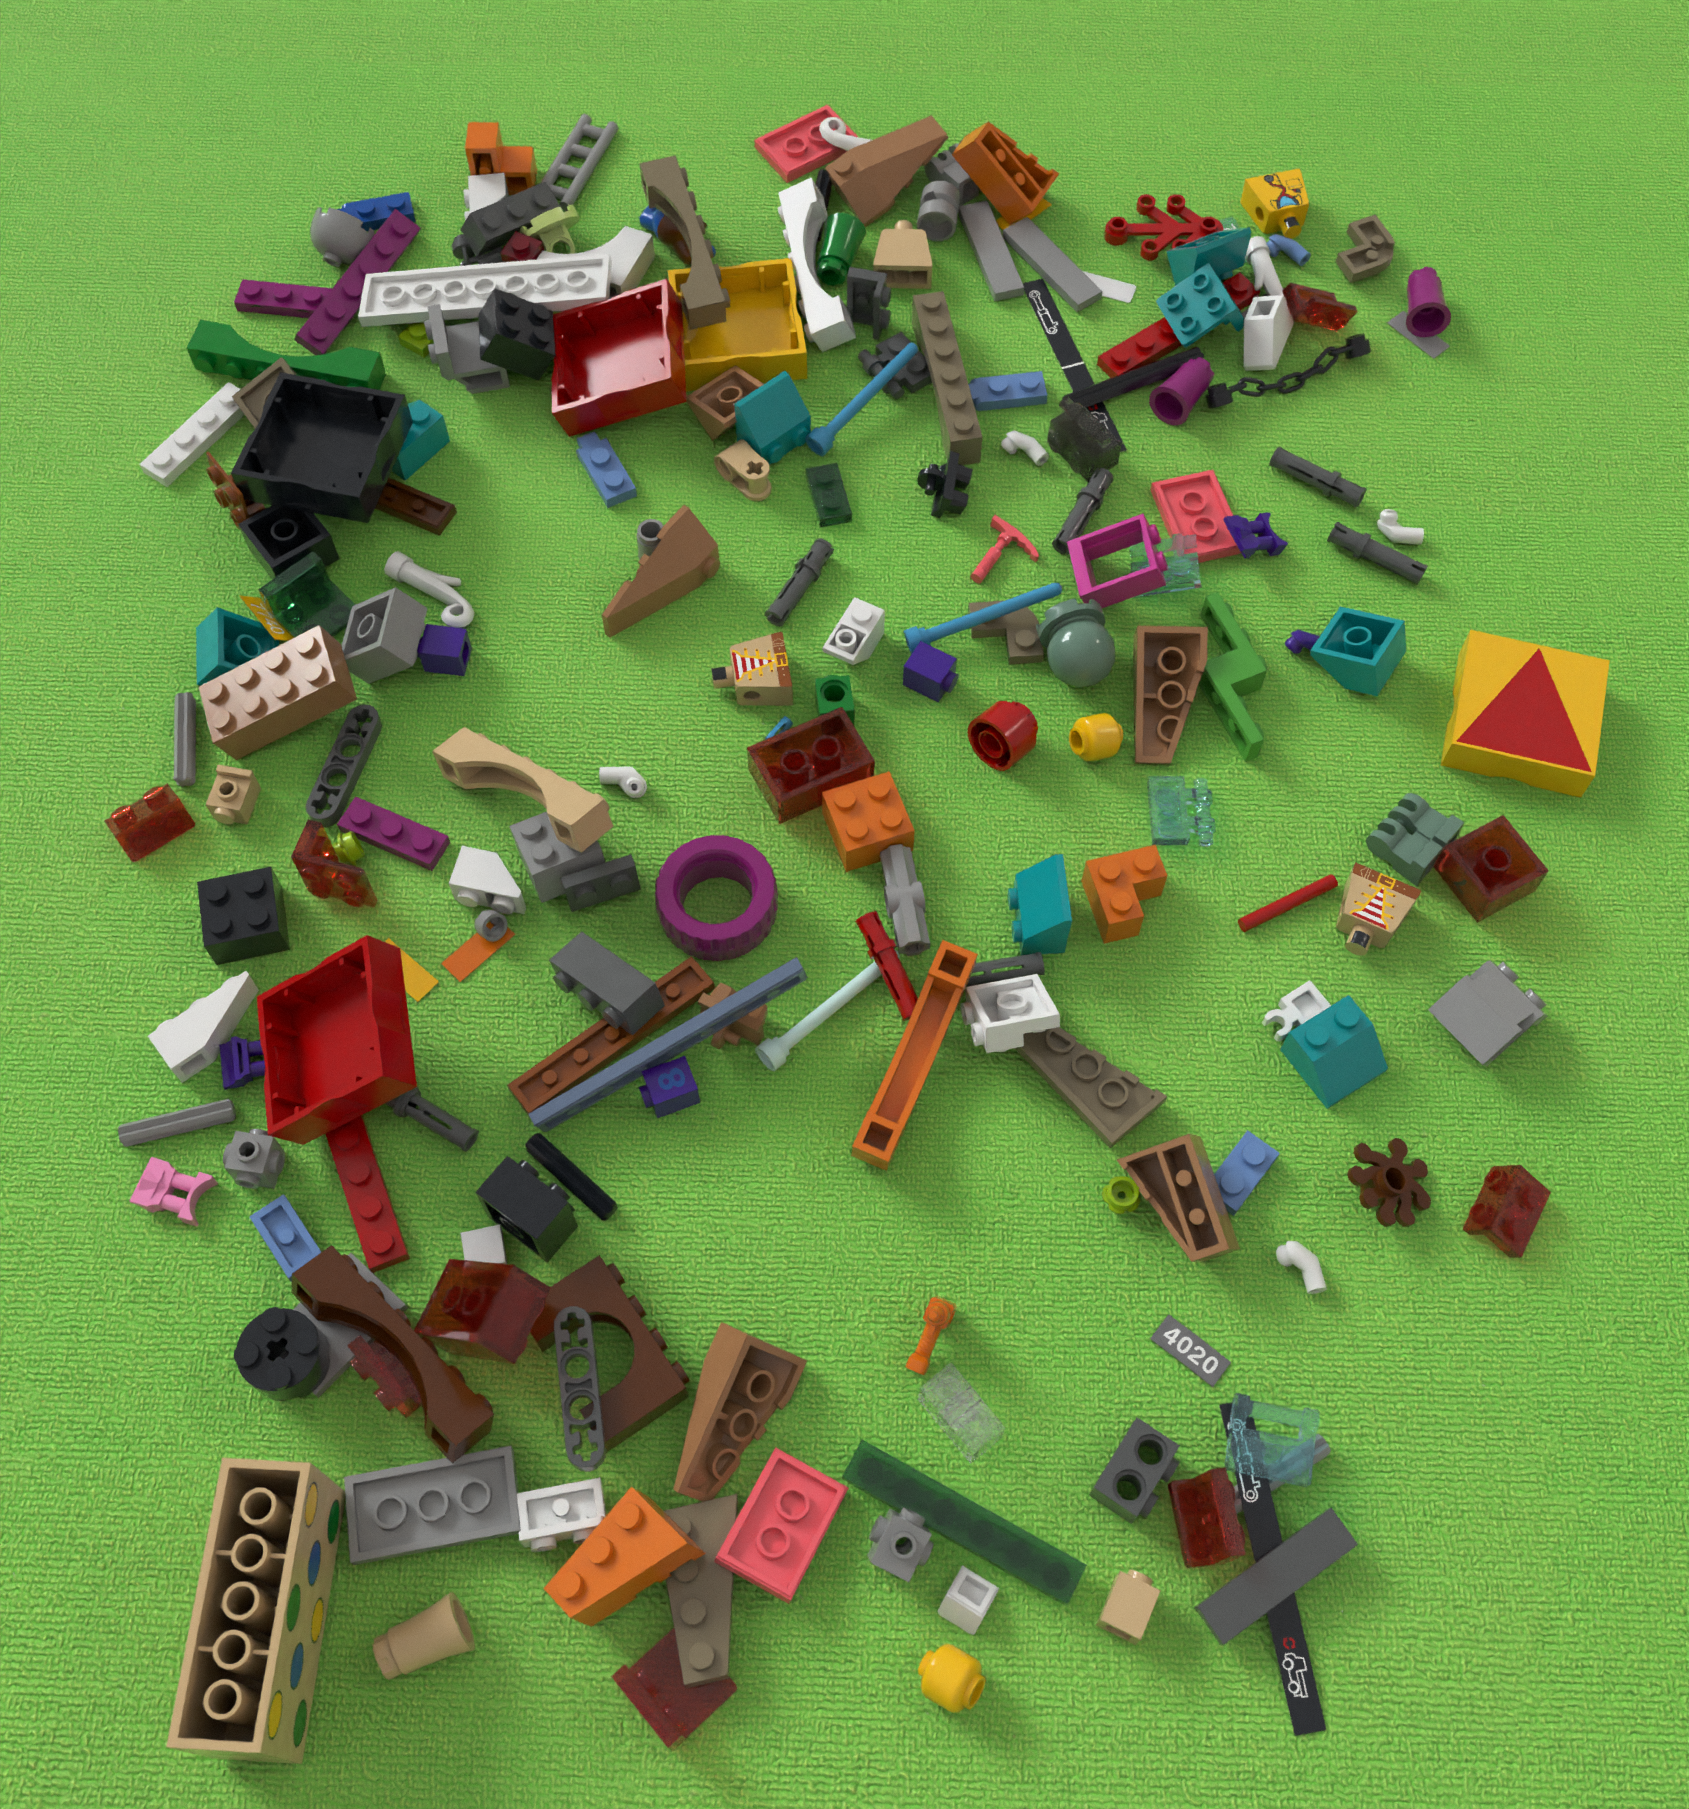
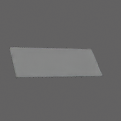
M1402 311L1387 322L1433 359L1450 347L1436 335L1432 337H1418L1411 334L1406 327L1407 313L1405 311Z

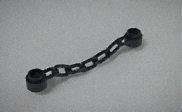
M1364 333L1345 338L1346 344L1344 346L1326 348L1314 361L1313 367L1302 373L1294 372L1283 376L1277 383L1265 385L1260 379L1243 377L1238 381V384L1227 387L1226 383L1212 385L1207 388L1208 394L1205 395L1208 408H1216L1233 402L1232 393L1236 391L1253 397H1260L1266 390L1278 389L1282 394L1296 391L1304 386L1305 380L1316 373H1326L1338 360L1339 354L1345 353L1346 359H1351L1370 353L1369 339H1365ZM1327 354L1334 356L1324 368L1322 364H1319ZM1296 377L1295 381L1300 382L1298 385L1283 389L1287 386L1284 383L1286 380ZM1244 382L1259 384L1260 386H1257L1256 390L1260 392L1243 390L1247 387V383Z

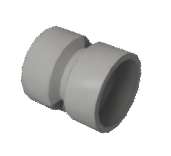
M934 181L924 187L918 213L917 229L924 230L927 239L944 241L953 236L956 230L957 214L961 200L960 192L956 186L946 181Z

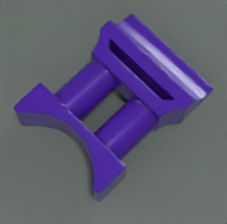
M1260 513L1254 521H1248L1247 518L1239 515L1226 516L1223 519L1245 559H1249L1257 550H1267L1270 556L1280 555L1288 545L1286 541L1279 538L1271 529L1269 524L1271 513Z
M235 1036L231 1037L227 1043L219 1045L224 1090L244 1087L248 1082L253 1081V1077L265 1076V1061L251 1062V1057L264 1055L260 1040L248 1042L247 1039Z

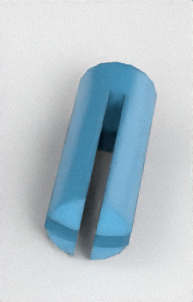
M784 716L765 737L766 741L768 742L782 727L783 729L769 743L770 745H775L793 725L792 721Z

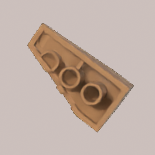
M931 115L848 150L827 165L825 169L836 192L856 218L866 227L891 209L895 204L894 198L903 187H909L913 182L912 176L920 166L927 165L948 139V136Z
M683 505L662 527L656 536L661 541L650 556L645 553L638 562L640 566L634 580H627L623 583L602 613L604 631L608 637L611 638L697 589L707 578H712L717 573L720 566L718 544L687 506Z
M1137 626L1133 642L1135 764H1171L1207 663L1208 627Z
M721 1322L704 1359L673 1490L702 1502L712 1500L740 1465V1455L753 1439L758 1441L765 1433L764 1425L777 1408L782 1410L789 1402L807 1360Z

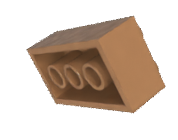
M320 625L199 686L212 742L235 760L357 700L342 646Z

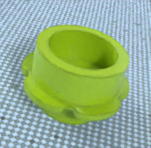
M353 831L344 835L342 833L338 834V842L333 844L337 856L343 863L349 861L352 865H357L356 861L365 857L363 847Z
M1114 1177L1109 1181V1185L1103 1188V1201L1108 1203V1208L1114 1213L1124 1214L1125 1211L1133 1212L1140 1204V1199L1138 1198L1140 1195L1139 1187L1128 1177ZM1119 1193H1124V1194H1125V1198H1124V1199H1120V1198L1118 1197V1194H1119Z

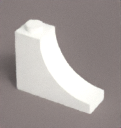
M624 226L617 236L598 248L574 254H557L542 250L537 260L610 254L612 261L610 299L625 291L637 288L655 258L653 235L642 230Z

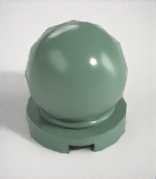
M1070 599L1048 609L1044 613L1046 619L1041 624H1036V630L1041 644L1047 648L1049 666L1055 677L1066 684L1078 688L1096 685L1106 678L1115 663V646L1112 636L1104 627L1105 617L1100 604L1094 599H1090L1089 604H1078L1076 599Z

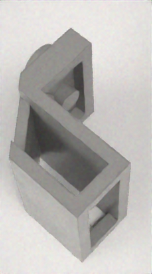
M441 305L427 306L430 320H425L424 325L428 340L434 341V344L428 345L432 364H439L443 378L447 380L455 379L464 384L466 390L472 394L510 387L507 369L480 360L479 321L446 327Z
M1491 960L1485 962L1470 977L1466 975L1428 1009L1484 1066H1488L1532 1025L1538 1026L1548 1017L1542 1010L1547 1004L1532 989L1524 992L1515 983L1519 976L1502 961L1497 966Z

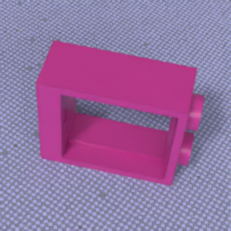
M1144 514L1067 542L1079 596L1083 603L1089 604L1090 599H1094L1100 604L1101 608H1105L1166 586L1163 572L1168 571V565L1163 552H1158L1156 546L1161 543V538L1156 525H1149ZM1144 542L1149 567L1100 585L1096 584L1092 560Z

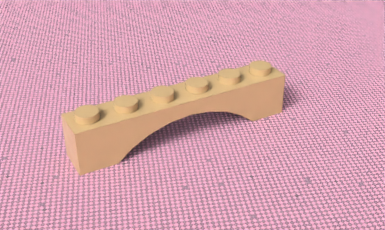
M463 727L432 751L443 777L464 789L502 788L520 792L538 801L547 810V815L557 840L581 853L613 827L608 813L609 805L601 795L597 793L592 794L581 788L576 782L565 780L553 770L538 766L528 757H521L511 752L505 745H498L481 733L477 734Z

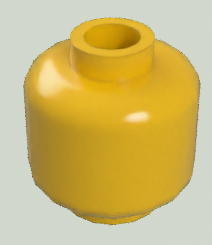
M1107 713L1079 718L1069 733V744L1072 751L1085 761H1096L1113 757L1118 753L1123 740L1121 725L1117 723L1114 717Z
M950 1644L942 1645L935 1652L929 1650L922 1658L918 1668V1674L922 1676L921 1690L923 1695L953 1713H958L964 1708H973L980 1698L986 1682L985 1676L982 1675L980 1661Z

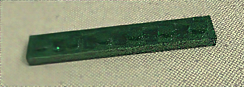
M861 1440L842 1475L843 1481L896 1511L901 1512L902 1508L905 1507L926 1519L923 1525L1064 1606L1068 1605L1087 1566L864 1440Z

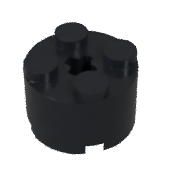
M278 1307L266 1309L245 1327L234 1350V1359L243 1378L264 1396L275 1401L302 1398L311 1394L323 1382L330 1366L329 1345L325 1335L308 1317L292 1309ZM284 1351L289 1352L285 1359L279 1357Z

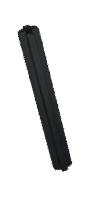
M1198 347L1180 352L1066 394L1062 397V407L1068 414L1168 378L1190 359H1197L1198 357L1204 359V355Z

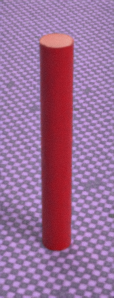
M1329 874L1238 919L1239 927L1243 932H1246L1336 888L1338 882L1334 875Z

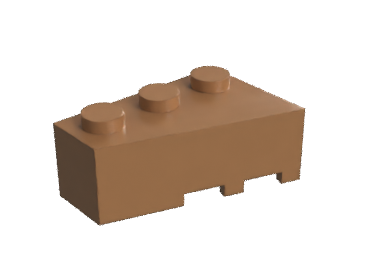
M1187 1134L1117 1159L1121 1167L1128 1172L1140 1188L1139 1191L1143 1197L1151 1203L1160 1215L1163 1224L1192 1262H1204L1240 1250L1201 1136Z

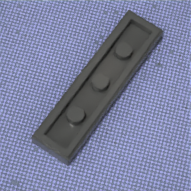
M1328 1508L1194 1608L1218 1643L1224 1645L1358 1544L1334 1510Z

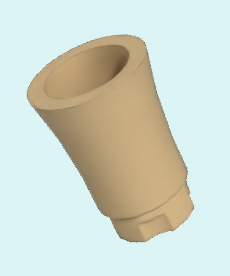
M450 1592L424 1611L389 1628L387 1633L374 1639L372 1646L376 1662L383 1676L390 1680L402 1673L407 1675L447 1657L473 1651L475 1642L465 1610L457 1596Z

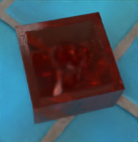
M1504 815L1446 845L1433 866L1477 923L1535 892L1549 872Z

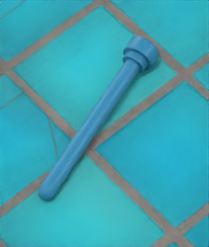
M909 343L825 427L814 428L805 437L809 448L817 455L824 456L833 447L834 436L917 354V345Z
M1056 582L926 630L924 627L918 629L917 626L903 631L907 645L912 654L920 641L931 646L930 643L1056 597L1061 594L1062 586Z

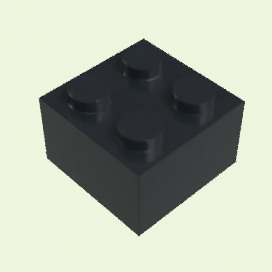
M494 288L479 313L480 360L539 381L555 357L553 311L541 304H535L512 293Z
M272 505L238 524L249 550L281 592L340 559L331 534L314 513Z
M272 867L197 882L204 947L216 965L290 950L283 890Z
M506 1156L475 1193L488 1218L497 1225L500 1224L501 1228L548 1263L578 1227L573 1215L575 1209L568 1202L570 1196L555 1183L547 1186L538 1179L540 1174L528 1162L521 1160L517 1163L509 1156Z

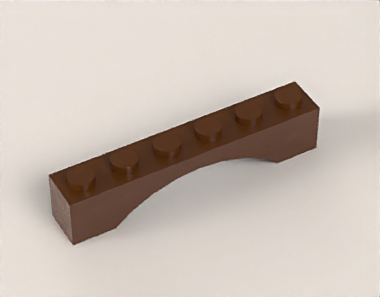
M331 1245L292 1273L291 1293L316 1320L337 1323L358 1330L380 1342L398 1358L409 1372L419 1392L424 1412L425 1435L452 1464L491 1432L494 1413L490 1402L482 1394L477 1393L475 1395L465 1384L462 1373L455 1366H448L438 1356L435 1345L427 1337L423 1336L421 1338L411 1328L408 1317L400 1309L394 1310L384 1300L381 1289L374 1282H367L358 1273L355 1262L347 1254L341 1255Z

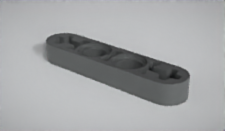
M359 705L349 712L307 800L306 811L310 820L318 827L326 828L333 826L341 818L381 732L382 723L379 714L370 705ZM370 718L371 723L365 722L366 719ZM358 722H365L360 729ZM349 745L361 747L359 753L353 757L342 755L343 750ZM335 774L347 776L346 781L340 786L328 784L329 779ZM328 802L330 810H323V812L319 814L317 809H324Z
M570 1306L560 1311L554 1321L565 1445L571 1464L582 1472H590L601 1466L606 1458V1441L594 1329L590 1316L584 1309ZM571 1318H577L579 1324H585L584 1327L578 1328L577 1333L580 1346L588 1343L587 1348L572 1347V1338L568 1330H563V1327L570 1325ZM564 1347H572L564 1351ZM575 1357H583L589 1361L588 1372L580 1378H572L566 1372L567 1364ZM579 1398H588L594 1404L592 1414L583 1420L573 1418L570 1413L573 1402ZM595 1425L597 1427L596 1430H588V1428H591ZM573 1428L587 1429L588 1439L592 1447H598L597 1451L591 1453V1460L584 1461L580 1454H575V1450L582 1448V1435L579 1431L572 1434Z

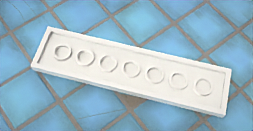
M610 254L370 273L365 275L358 319L362 327L424 322L425 320H430L427 306L438 304L441 305L444 320L478 318L481 309L494 288L512 293L535 304H541L551 311H565L609 299L612 261Z

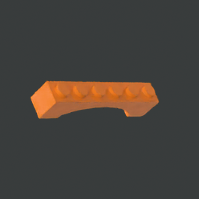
M942 940L898 1048L852 1145L851 1156L887 1171L973 972L978 954Z

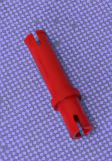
M877 911L869 912L858 918L855 922L869 948L867 953L870 959H874L878 965L903 1021L909 1020L918 997L895 951L897 947L895 941L889 938Z

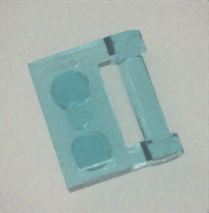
M1235 1393L1231 1405L1224 1470L1302 1487L1310 1486L1315 1438L1320 1422L1319 1410L1304 1408L1303 1411L1253 1401L1250 1400L1249 1395ZM1247 1417H1253L1299 1427L1298 1439L1246 1428Z

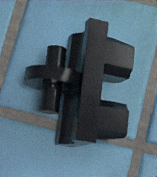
M950 451L946 464L940 467L936 464H930L929 468L922 469L918 474V485L925 490L926 495H934L931 516L940 518L945 510L961 515L967 506L969 495L955 490L954 486L965 490L971 480L972 469L958 464L959 453Z

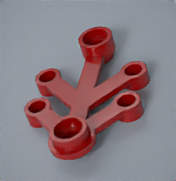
M1144 194L1138 197L1136 211L1141 215L1148 216L1156 223H1127L1123 217H1113L1105 226L1104 239L1110 245L1120 246L1126 243L1128 236H1159L1155 240L1147 239L1141 245V257L1151 261L1155 260L1159 252L1170 243H1172L1171 249H1174L1215 232L1223 231V225L1216 218L1209 216L1200 217L1185 206L1186 200L1183 196L1174 194L1169 196L1167 200L1166 211L1171 215H1178L1187 222L1179 223L1155 206L1156 201L1153 196ZM1179 236H1189L1186 240L1177 239Z

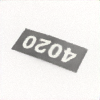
M1169 1314L1150 1338L1212 1387L1231 1363Z

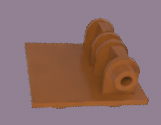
M208 451L206 455L210 467L206 468V471L213 484L217 487L213 491L215 498L223 509L229 508L231 518L240 530L239 523L263 511L266 507L262 503L244 500L243 494L237 488L232 475L228 476Z

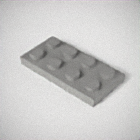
M512 1446L464 1454L453 1464L448 1458H442L344 1477L350 1563L353 1565L500 1538L521 1532L517 1502L518 1485L514 1449Z

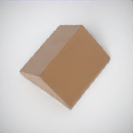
M735 365L688 395L686 399L688 405L713 441L736 426L734 404L764 384Z

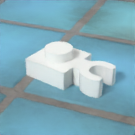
M1309 980L1281 998L1278 1006L1282 1010L1274 1009L1269 1011L1265 1015L1262 1024L1266 1026L1271 1022L1280 1023L1282 1029L1276 1032L1274 1039L1282 1041L1287 1037L1292 1026H1300L1331 1005Z

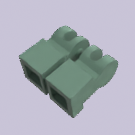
M1407 793L1398 802V806L1389 812L1388 818L1380 822L1378 830L1372 831L1366 838V844L1374 855L1390 862L1395 871L1415 886H1418L1435 866L1436 862L1456 842L1465 822L1454 815L1447 818L1431 808L1422 797L1413 793Z

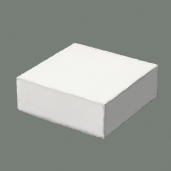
M500 1224L461 1233L465 1266L468 1274L508 1266Z

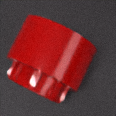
M998 701L972 720L968 726V739L972 749L983 762L995 770H1008L1031 752L1036 745V735L1038 733L1037 720L1030 709L1019 702Z

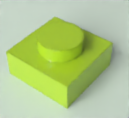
M424 322L411 323L398 336L400 345L423 358L429 354L428 345L434 344L433 340H428Z

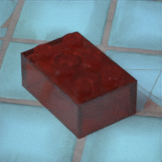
M843 707L747 747L748 770L779 824L822 806V792L874 776L875 760Z
M449 1259L414 1331L420 1337H427L434 1345L450 1354L515 1364L517 1358L527 1346V1337L536 1318L544 1310L545 1299L551 1287L515 1265Z

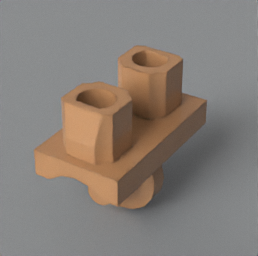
M719 983L710 995L703 992L698 1000V1005L701 1006L700 1013L736 993V991L724 983ZM762 1005L713 1034L711 1045L721 1049L727 1041L738 1046L741 1038L759 1045L764 1038L763 1025L768 1014L767 1005Z

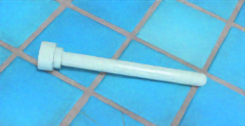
M874 961L782 1037H774L772 1040L767 1038L758 1045L755 1051L762 1063L771 1071H776L787 1061L786 1057L790 1054L789 1049L882 975L876 962Z

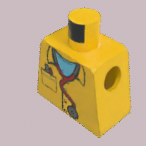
M1300 168L1245 179L1240 203L1262 233L1270 234L1282 231L1284 237L1290 239L1297 237L1301 233V226L1305 222L1309 200Z

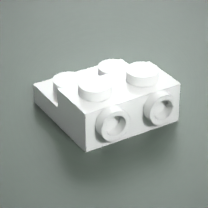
M1038 974L965 988L966 1002L961 1003L962 1019L965 1025L971 1024V1035L974 1045H983L986 1053L1005 1052L1012 1048L1023 1047V1034L1030 1032L1039 1033L1046 1029L1060 1027V1014Z

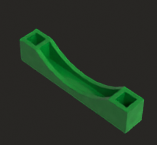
M201 319L186 347L196 370H201L205 373L212 372L228 375L233 378L253 380L281 357L287 361L296 375L321 379L340 386L380 390L386 376L380 352L347 347L336 352L317 356L280 355L250 344L238 335L231 325Z

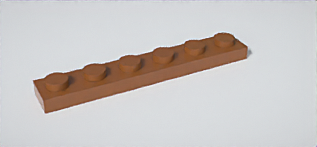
M691 956L655 981L665 1006L634 1035H631L622 1027L615 1029L602 1018L507 1085L509 1091L527 1114L533 1112L584 1082L697 1002L703 992L708 994L714 990L715 986L712 979Z

